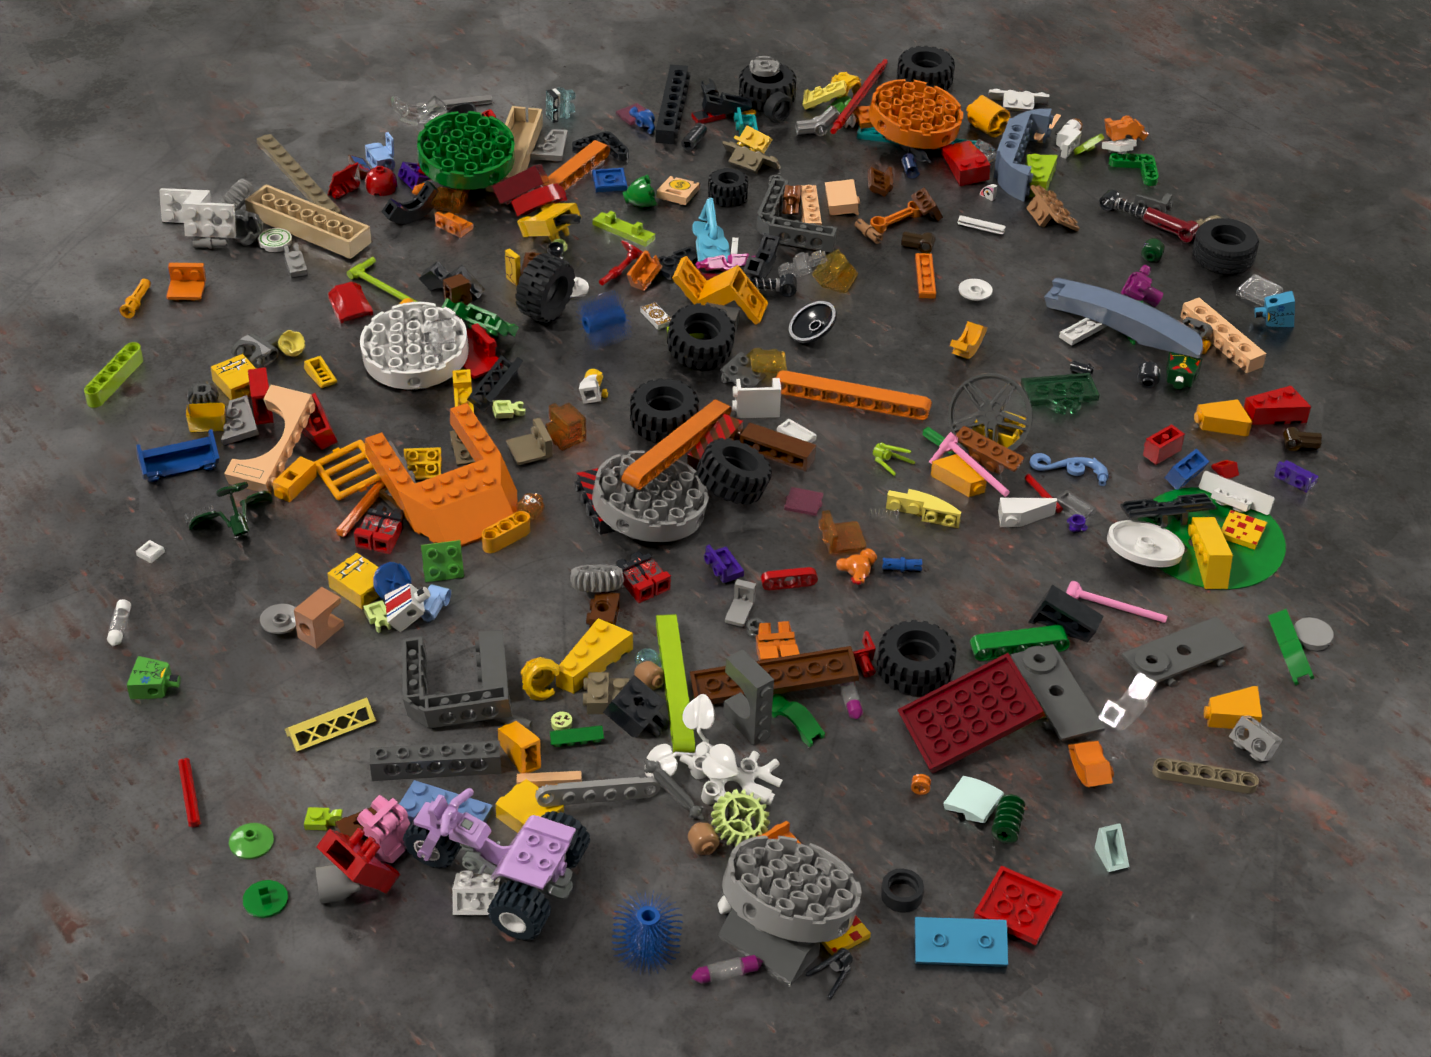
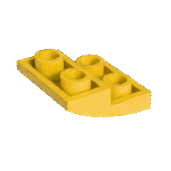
M441 447L404 449L407 468L409 471L412 470L416 480H426L441 474Z

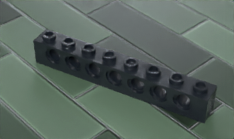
M670 64L656 125L655 143L674 144L675 138H678L691 72H688V66Z

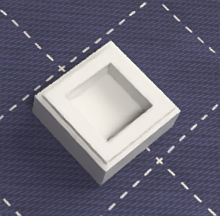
M151 540L136 550L137 556L149 563H153L165 553L164 547Z

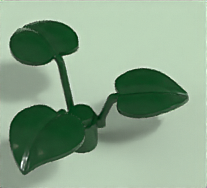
M240 482L232 486L223 487L216 491V495L221 497L229 494L235 515H232L229 521L221 511L203 513L191 520L189 530L203 521L220 516L227 523L228 528H232L234 536L244 535L249 532L246 505L260 501L272 502V495L269 491H260L240 501L242 516L241 513L238 514L233 493L249 486L248 482Z

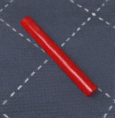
M1031 474L1025 476L1024 479L1042 498H1053ZM1057 502L1055 511L1060 513L1063 508Z

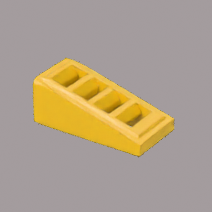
M321 355L304 361L305 371L320 388L337 383V379Z

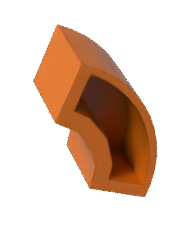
M1099 741L1068 745L1075 772L1086 787L1113 783L1114 771L1110 762L1103 756V748Z

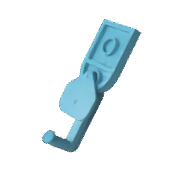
M709 198L706 200L700 216H698L700 220L708 222L695 221L692 225L693 234L697 236L696 249L698 261L701 262L708 257L724 255L728 262V255H730L729 243L724 237L723 229L717 226L713 198Z

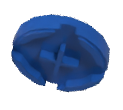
M388 562L380 565L373 577L375 591L384 600V595L406 584H411L409 571L400 563Z

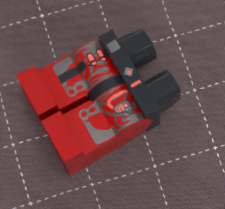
M377 505L375 509L369 508L361 527L356 528L354 532L355 546L372 550L374 547V551L391 554L400 533L404 529L403 510L394 509L390 513L387 512V508L383 505ZM366 538L368 543H363L362 540ZM384 542L386 547H381L380 544Z
M640 551L632 554L630 562L623 558L616 561V566L621 568L623 572V585L638 604L653 598L654 595L657 596L670 590L671 575L667 571L663 572L649 553L643 555ZM661 583L663 586L658 588V584Z

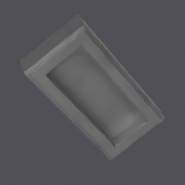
M1068 490L1056 497L1060 506L1072 515L1079 514L1087 520L1096 512L1095 507Z

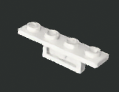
M990 89L988 94L989 99L1003 100V108L1024 112L1033 110L1034 103L1048 104L1050 97L1049 94L1043 92H1016L1014 90L1003 91L1000 89Z
M1209 471L1203 473L1199 484L1200 489L1212 493L1211 498L1215 499L1216 503L1233 506V509L1238 512H1246L1249 509H1253L1268 515L1275 500L1270 495Z

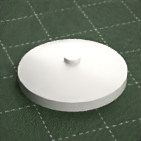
M1138 520L1119 521L1110 526L1107 534V542L1116 553L1138 564L1152 567H1169L1178 564L1184 554V545L1175 534L1149 522Z

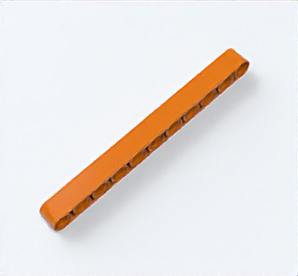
M716 399L628 466L622 475L621 481L641 490L692 449L724 414L730 416L732 407Z

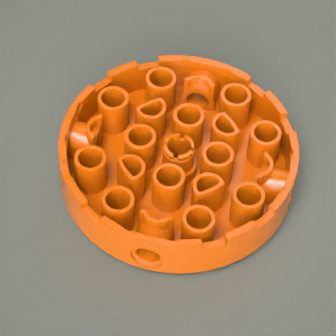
M905 79L888 81L876 88L869 109V119L876 131L888 140L913 148L937 149L952 143L957 138L963 119V112L956 98L942 88L927 86V82L914 80V82H906Z

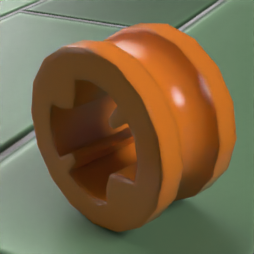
M925 774L914 775L911 784L912 791L920 795L929 793L930 777Z

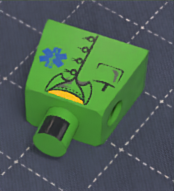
M138 656L127 683L129 698H163L168 687L179 688L181 677L180 675L171 674L170 665L167 662Z

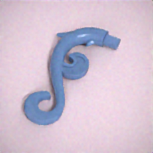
M1036 453L1030 458V466L1038 471L1067 466L1069 474L1081 476L1084 474L1085 466L1092 468L1093 472L1098 475L1097 478L1100 486H1105L1109 478L1107 468L1095 457L1093 459L1073 457L1052 464L1050 457L1043 453ZM1044 461V462H1046L1048 465H1042V464H1039L1038 462Z

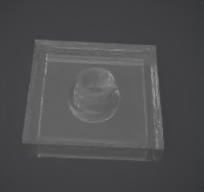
M1254 274L1237 289L1236 294L1264 307V298L1282 293L1283 287Z

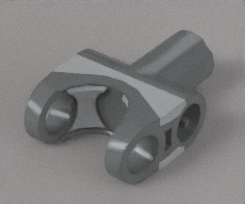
M277 329L263 338L250 333L233 345L231 353L235 357L241 354L245 357L251 356L249 358L251 364L255 368H263L278 358V341L284 332L281 329Z

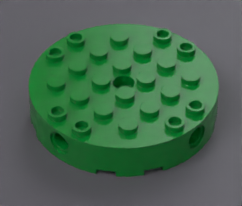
M458 111L446 113L430 120L424 125L422 132H419L417 138L418 163L426 176L443 186L455 189L486 188L501 181L513 168L515 160L514 136L502 121L493 116H482V113L474 111L461 114Z

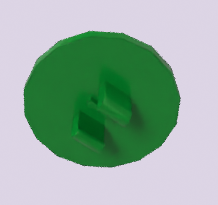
M263 880L254 883L243 895L244 909L248 914L257 918H269L279 914L288 902V891L284 885L273 880Z

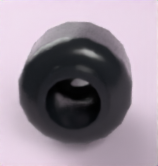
M1151 361L1140 364L1137 370V382L1144 388L1156 386L1160 381V367Z

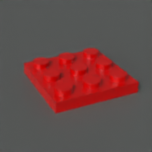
M1000 866L976 908L973 918L1007 920V933L1037 945L1062 898L1063 892L1004 866Z

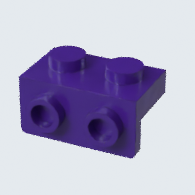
M710 544L706 545L704 560L707 565L712 567L715 576L719 577L722 583L744 576L743 568L727 547L713 550Z

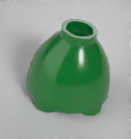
M649 175L636 179L623 192L626 204L642 208L657 205L655 191L650 185Z

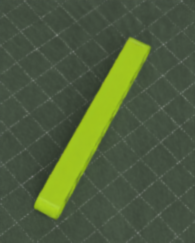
M656 615V630L661 666L664 670V688L673 753H695L694 731L687 728L683 722V711L689 704L677 615Z

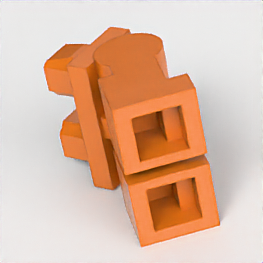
M1123 116L1121 120L1113 121L1111 118L1104 119L1106 134L1112 141L1125 139V135H1130L1135 140L1139 138L1144 141L1149 134L1138 120L1130 116Z
M789 621L777 622L778 633H771L770 623H759L758 635H756V649L759 660L800 654L795 642L794 632H791Z

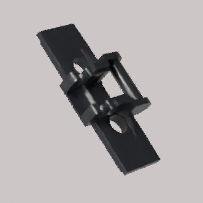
M1205 493L1180 495L1169 502H1157L1151 498L1125 501L1120 504L1128 518L1148 517L1154 519L1156 523H1160L1161 528L1167 527L1168 516L1173 515L1177 521H1180V525L1183 526L1188 523V512L1215 510L1217 508Z

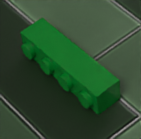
M602 725L549 731L550 744L554 745V747L562 746L563 743L575 745V742L585 744L590 740L601 742V739H604Z

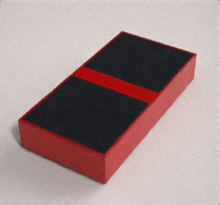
M700 110L692 112L691 117L696 123L704 124L725 119L726 114H712Z

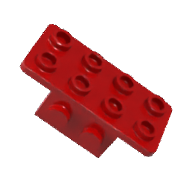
M478 323L471 325L472 330L466 329L469 353L463 365L465 370L470 369L471 377L474 379L486 375L499 359L496 356L495 348L497 344L495 339L491 338L487 331Z

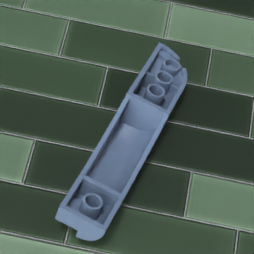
M1055 278L1052 281L1053 287L1044 296L1048 308L1090 318L1122 332L1136 340L1138 344L1199 358L1202 354L1203 341L1196 331L1173 317L1120 293L1085 283Z

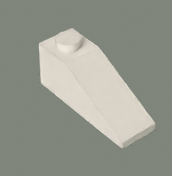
M1000 498L998 509L1000 527H1021L1055 515L1057 498Z

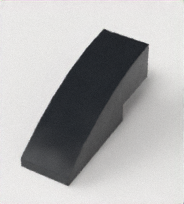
M724 92L721 93L720 97L705 94L702 102L703 112L712 114L737 113V107H740L741 112L752 109L751 99Z

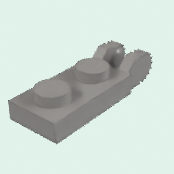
M294 243V251L289 252L287 244L283 245L290 276L308 275L298 243Z

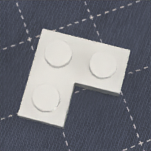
M1129 138L1102 142V149H1107L1108 152H1117L1118 154H1126L1127 151L1133 150V147L1137 146V140Z

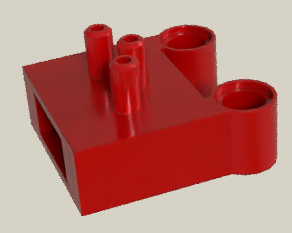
M357 828L352 836L329 829L316 848L353 882L387 894L401 874L389 864H382L375 857V854L380 849L376 839L369 836L366 841H363L361 838L365 832L361 828Z

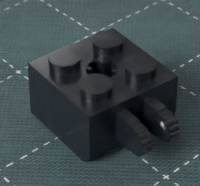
M635 675L603 711L605 715L631 737H637L644 728L652 733V735L659 737L662 734L661 728H667L669 725V721L659 712L666 701Z

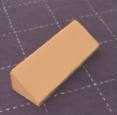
M581 771L517 774V784L527 779L542 788L541 786L545 787L546 784L549 786V784L558 785V783L582 782Z

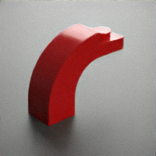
M555 183L532 190L511 202L517 216H526L546 204L563 203L567 201V197L562 186Z

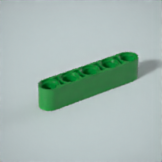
M1061 625L978 634L970 639V646L975 659L978 661L994 660L1006 653H1009L1011 656V654L1025 651L1033 646L1043 647L1053 644L1058 652L1065 651L1070 646L1065 629Z

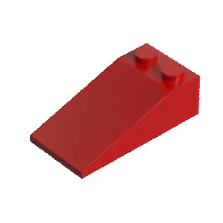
M970 140L940 147L959 186L990 180V163L986 156Z

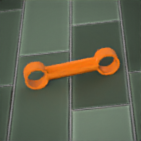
M910 201L907 208L885 218L881 216L871 218L870 225L881 234L886 231V226L909 216L918 218L923 214L916 203Z

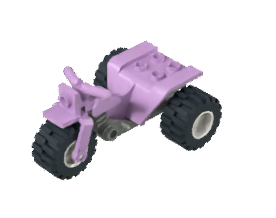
M471 788L464 790L452 799L449 805L442 795H438L436 800L431 803L425 802L404 833L403 844L408 849L407 851L416 860L429 867L446 868L452 864L460 849L465 850L466 853L462 858V864L466 869L479 870V874L483 872L491 874L490 879L496 881L497 877L508 880L507 883L504 882L500 886L488 906L487 912L492 923L501 932L515 939L527 941L528 939L533 940L535 937L537 938L551 914L549 901L541 892L560 900H565L569 896L573 888V884L570 881L572 877L571 868H575L579 864L590 843V835L586 831V827L579 820L574 819L573 816L566 815L563 812H546L541 817L531 815L510 845L500 846L499 840L495 843L488 838L491 829L485 822L467 812L463 814L458 812L459 805L473 795L474 791Z

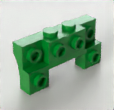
M446 298L442 308L447 307L454 311L456 316L464 320L470 329H472L471 325L478 323L487 331L489 336L498 337V335L507 337L509 334L515 337L519 329L517 325L504 321L497 314L470 303L467 306L462 302L453 303L450 299Z

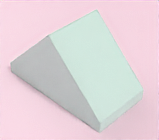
M1118 823L1099 828L1095 850L1107 871L1111 872L1129 867L1121 824Z

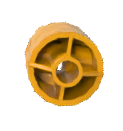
M984 95L979 96L966 109L969 123L991 137H998L1003 134L1009 118H1011V114L1007 109Z

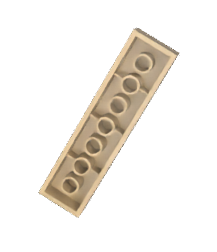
M267 184L245 199L246 211L258 214L263 223L275 228L285 229L296 237L347 258H353L371 243L370 226Z

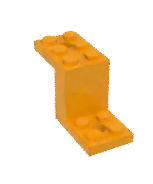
M685 256L681 258L672 277L675 284L682 289L685 296L694 305L696 303H701V305L706 303L726 305L735 300L754 325L761 322L768 305V301L738 265L706 280L689 258Z

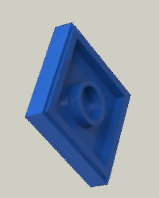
M624 168L592 170L596 193L625 191L628 189Z

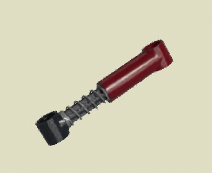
M1113 189L1108 190L1099 199V205L1103 210L1121 209L1124 213L1129 212L1130 215H1135L1136 218L1141 217L1143 222L1179 236L1184 242H1190L1196 236L1197 229L1199 228L1198 223L1190 220L1186 222L1151 207L1145 209V207L1141 208L1139 205H1134L1133 202L1124 201L1119 193Z
M698 270L706 280H709L719 275L703 273L702 271ZM784 274L775 280L770 278L767 280L763 277L761 279L756 277L750 279L758 290L764 289L766 291L771 289L773 291L775 289V291H779L785 297L794 296L797 291V279L793 274Z

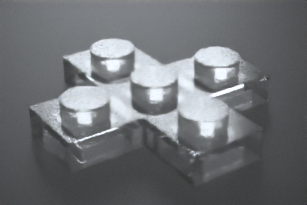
M816 251L811 254L812 256L804 252L796 254L793 258V263L787 262L780 265V268H778L779 276L781 277L789 273L800 277L813 272L812 267L828 261L825 251Z

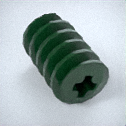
M1009 794L999 799L991 832L995 839L1005 844H1013L1018 840L1025 812L1024 807L1026 806L1025 801L1019 796Z

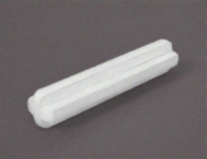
M962 215L958 218V225L1003 235L1005 232L1004 225Z

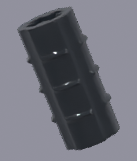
M697 123L682 140V147L687 151H691L707 133L706 126L702 123Z

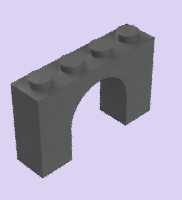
M742 649L726 658L725 673L742 689L745 696L740 692L725 700L723 715L754 746L766 741L771 735L774 679Z

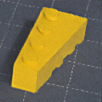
M1192 517V523L1188 526V534L1192 539L1204 588L1228 589L1233 555L1215 517Z
M598 618L560 663L559 675L556 676V687L573 694L584 687V678H588V672H604L609 664L612 662L616 663L621 659V655L633 650V633Z

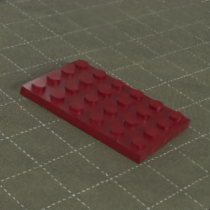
M1009 653L897 709L932 774L1045 716L1042 707Z

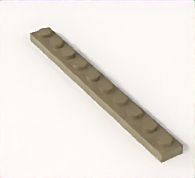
M271 134L256 138L257 144L309 202L342 215L341 210Z

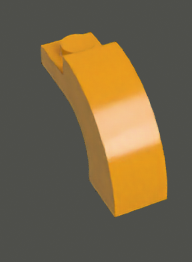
M967 321L961 337L958 340L952 339L950 346L954 347L952 354L967 359L973 357L988 327Z

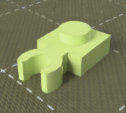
M510 400L492 401L495 418H513L514 414L524 416L526 411L522 409L524 403L521 401L511 404Z
M383 600L363 606L370 625L375 624L378 633L381 632L380 627L383 625L387 626L388 630L391 629V625L387 622L386 606Z

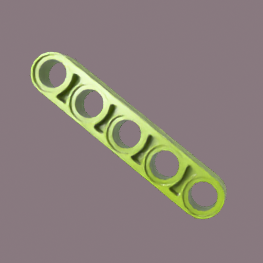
M131 342L126 344L85 386L84 393L89 407L97 408L103 405L142 364L143 356L139 343Z

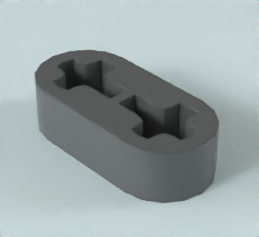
M1190 317L1182 321L1188 327L1189 323L1194 325L1191 329L1196 331L1201 338H1209L1212 334V327L1206 322ZM1200 328L1205 329V332L1200 331Z

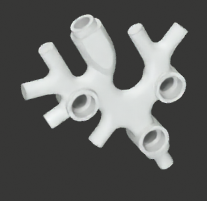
M752 751L749 758H744L738 768L739 775L728 779L710 778V781H707L703 786L702 801L707 805L718 803L719 797H724L726 793L724 789L725 783L736 781L740 784L742 790H746V795L754 792V799L761 797L759 803L770 806L775 794L772 793V790L756 784L754 779L760 778L776 787H780L783 780L771 774L780 765L779 761L773 759L765 766L759 767L756 761L760 755L758 752ZM684 753L681 755L679 761L688 765V768L691 769V775L695 779H703L707 776L702 769V763L707 757L703 755H693V757H690ZM728 807L725 809L726 819L728 818Z

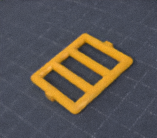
M357 440L341 449L338 447L332 450L333 453L314 461L316 463V471L336 500H342L358 491L361 493L367 490L368 486L382 480L377 473L341 492L338 490L337 487L373 469L375 470L365 454V443L362 440ZM358 448L362 452L327 470L323 468V465ZM364 459L369 461L368 464L334 481L330 478V476Z

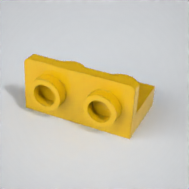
M748 125L740 137L736 135L734 137L737 145L740 147L745 146L751 151H759L763 154L773 140Z

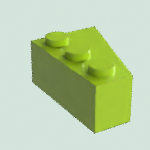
M1026 155L1025 165L1031 166V173H1033L1032 182H1029L1030 187L1031 185H1040L1046 191L1048 190L1050 181H1052L1053 174L1056 171L1058 155ZM1030 189L1029 197H1035L1036 195Z

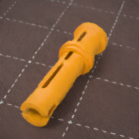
M141 279L133 294L125 299V304L119 309L123 317H134L135 310L139 309L141 305V299L151 286V282L148 279Z

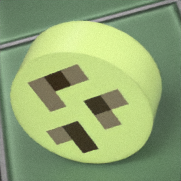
M557 712L551 718V726L554 730L570 729L572 727V717L567 712Z

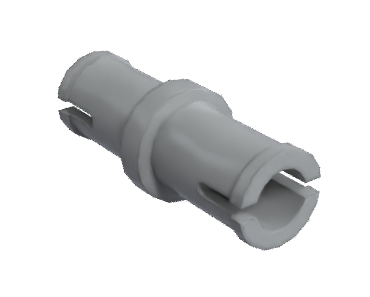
M193 238L192 241L193 248L208 247L213 249V247H228V238Z

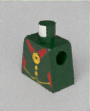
M1169 352L1166 366V382L1173 384L1176 389L1192 387L1200 373L1203 359Z

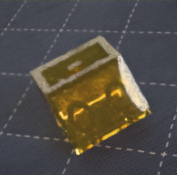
M839 249L824 256L812 273V276L821 287L841 293L848 291L858 275L855 268Z

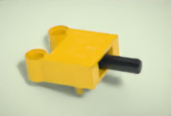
M549 203L541 207L542 212L533 217H523L517 223L523 237L548 236L549 240L553 242L555 239H560L558 232L562 230L565 236H569L567 226L579 224L582 217L576 203Z

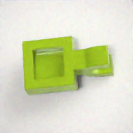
M308 807L304 828L305 830L327 831L328 825L335 826V822L343 818V810L335 809L331 812L330 808Z

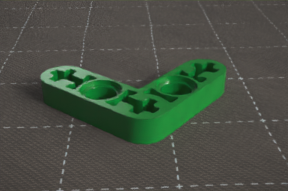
M1113 153L1110 155V166L1117 168H1140L1144 184L1148 186L1157 185L1159 175L1154 156L1150 154Z

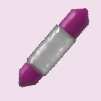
M856 682L839 684L849 717L859 719L863 715Z
M750 955L707 964L697 968L691 979L704 984L742 976L746 973L758 971L763 960L756 955Z

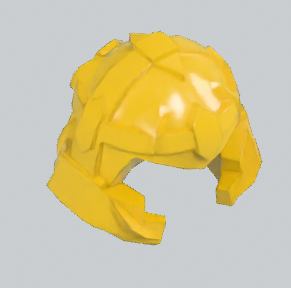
M848 72L835 74L832 77L831 83L844 80L847 84L846 93L841 97L847 96L851 88L854 97L861 87V79L858 76L849 75Z
M544 657L526 661L527 663L521 670L523 689L532 700L541 701L553 696L555 690L553 688L550 690L545 689V687L549 686L555 676L559 675V665L553 660Z

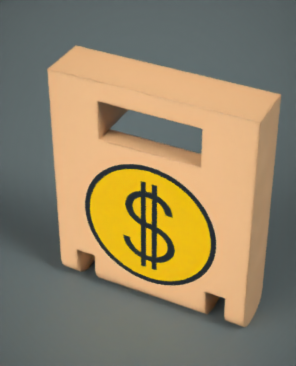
M670 176L657 189L656 198L686 205L699 191L700 183L694 184L693 181L677 177L674 179L673 176Z

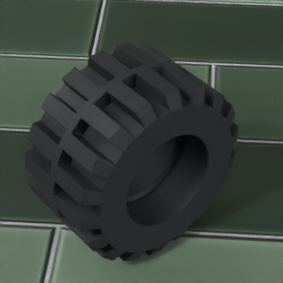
M734 168L713 171L708 177V198H713L714 203L720 206L729 207L742 204L748 198V176Z

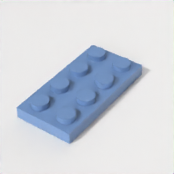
M414 780L399 805L407 811L408 819L412 822L425 802L431 803L436 800L438 795H442L449 805L451 800L459 794ZM469 798L459 805L458 812L462 814L467 812L486 823L493 812V805Z

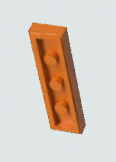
M916 253L915 262L919 298L936 299L932 254Z

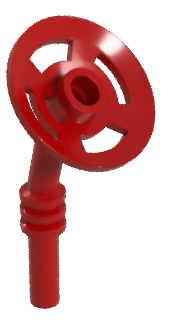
M622 240L621 244L628 252L627 258L601 278L599 284L603 286L610 280L616 279L633 260L642 255L643 251Z

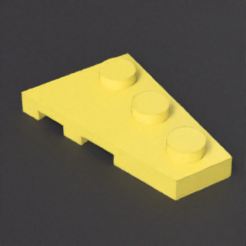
M843 80L828 84L825 88L818 86L813 91H809V89L804 90V109L814 108L820 103L830 101L832 98L843 96L846 93L847 84Z

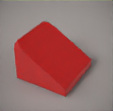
M1223 460L1211 465V468L1219 476L1226 479L1239 475L1238 464L1235 461Z

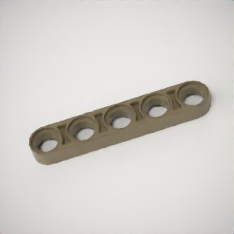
M1167 758L1156 759L1152 769L1154 776L1160 779L1246 794L1254 793L1259 783L1258 777L1250 772ZM1165 766L1168 770L1161 771L1157 767ZM1179 770H1187L1189 774L1183 775L1179 772ZM1207 773L1211 778H1203L1200 774ZM1222 777H1229L1232 781L1226 782L1222 780ZM1249 780L1254 785L1248 786L1244 784L1243 781Z

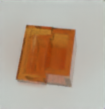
M570 402L560 407L556 403L549 405V420L551 422L545 424V428L552 442L561 451L586 440L585 416Z

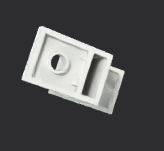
M166 188L159 190L162 222L184 223L185 236L236 237L234 204L211 203L210 190ZM174 202L180 203L182 209H176L174 207ZM214 217H220L222 223H215Z

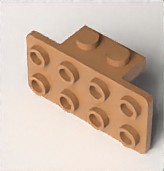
M1031 185L1030 188L1036 196L1027 206V210L1039 226L1045 228L1053 217L1059 224L1076 231L1080 229L1077 225L1078 222L1070 216L1071 213L1063 207L1064 204L1056 198L1057 195L1053 191H1046L1040 185Z

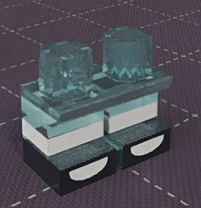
M563 87L546 90V117L552 123L558 122V119L562 117L568 119L569 114L575 112L574 104L572 102L569 103L570 100L575 99V92L572 89L565 90Z

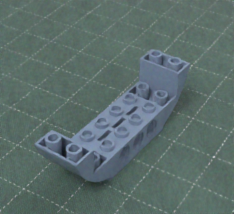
M1051 108L1030 110L1014 118H1009L997 149L994 178L997 179L998 184L1004 191L1024 202L1026 196L1030 195L1031 188L1029 182H1032L1033 173H1031V166L1022 165L1021 160L1029 140L1037 142V140H1034L1036 132L1040 134L1045 133L1043 143L1046 142L1047 137L1050 138L1052 128H1049V125H1052L1054 115H1051Z

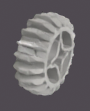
M242 178L228 190L219 203L234 204L235 211L240 210L245 204V199L254 192V186Z
M607 564L581 565L571 570L570 582L571 587L576 590L608 592L621 588L624 576L622 569L618 566Z

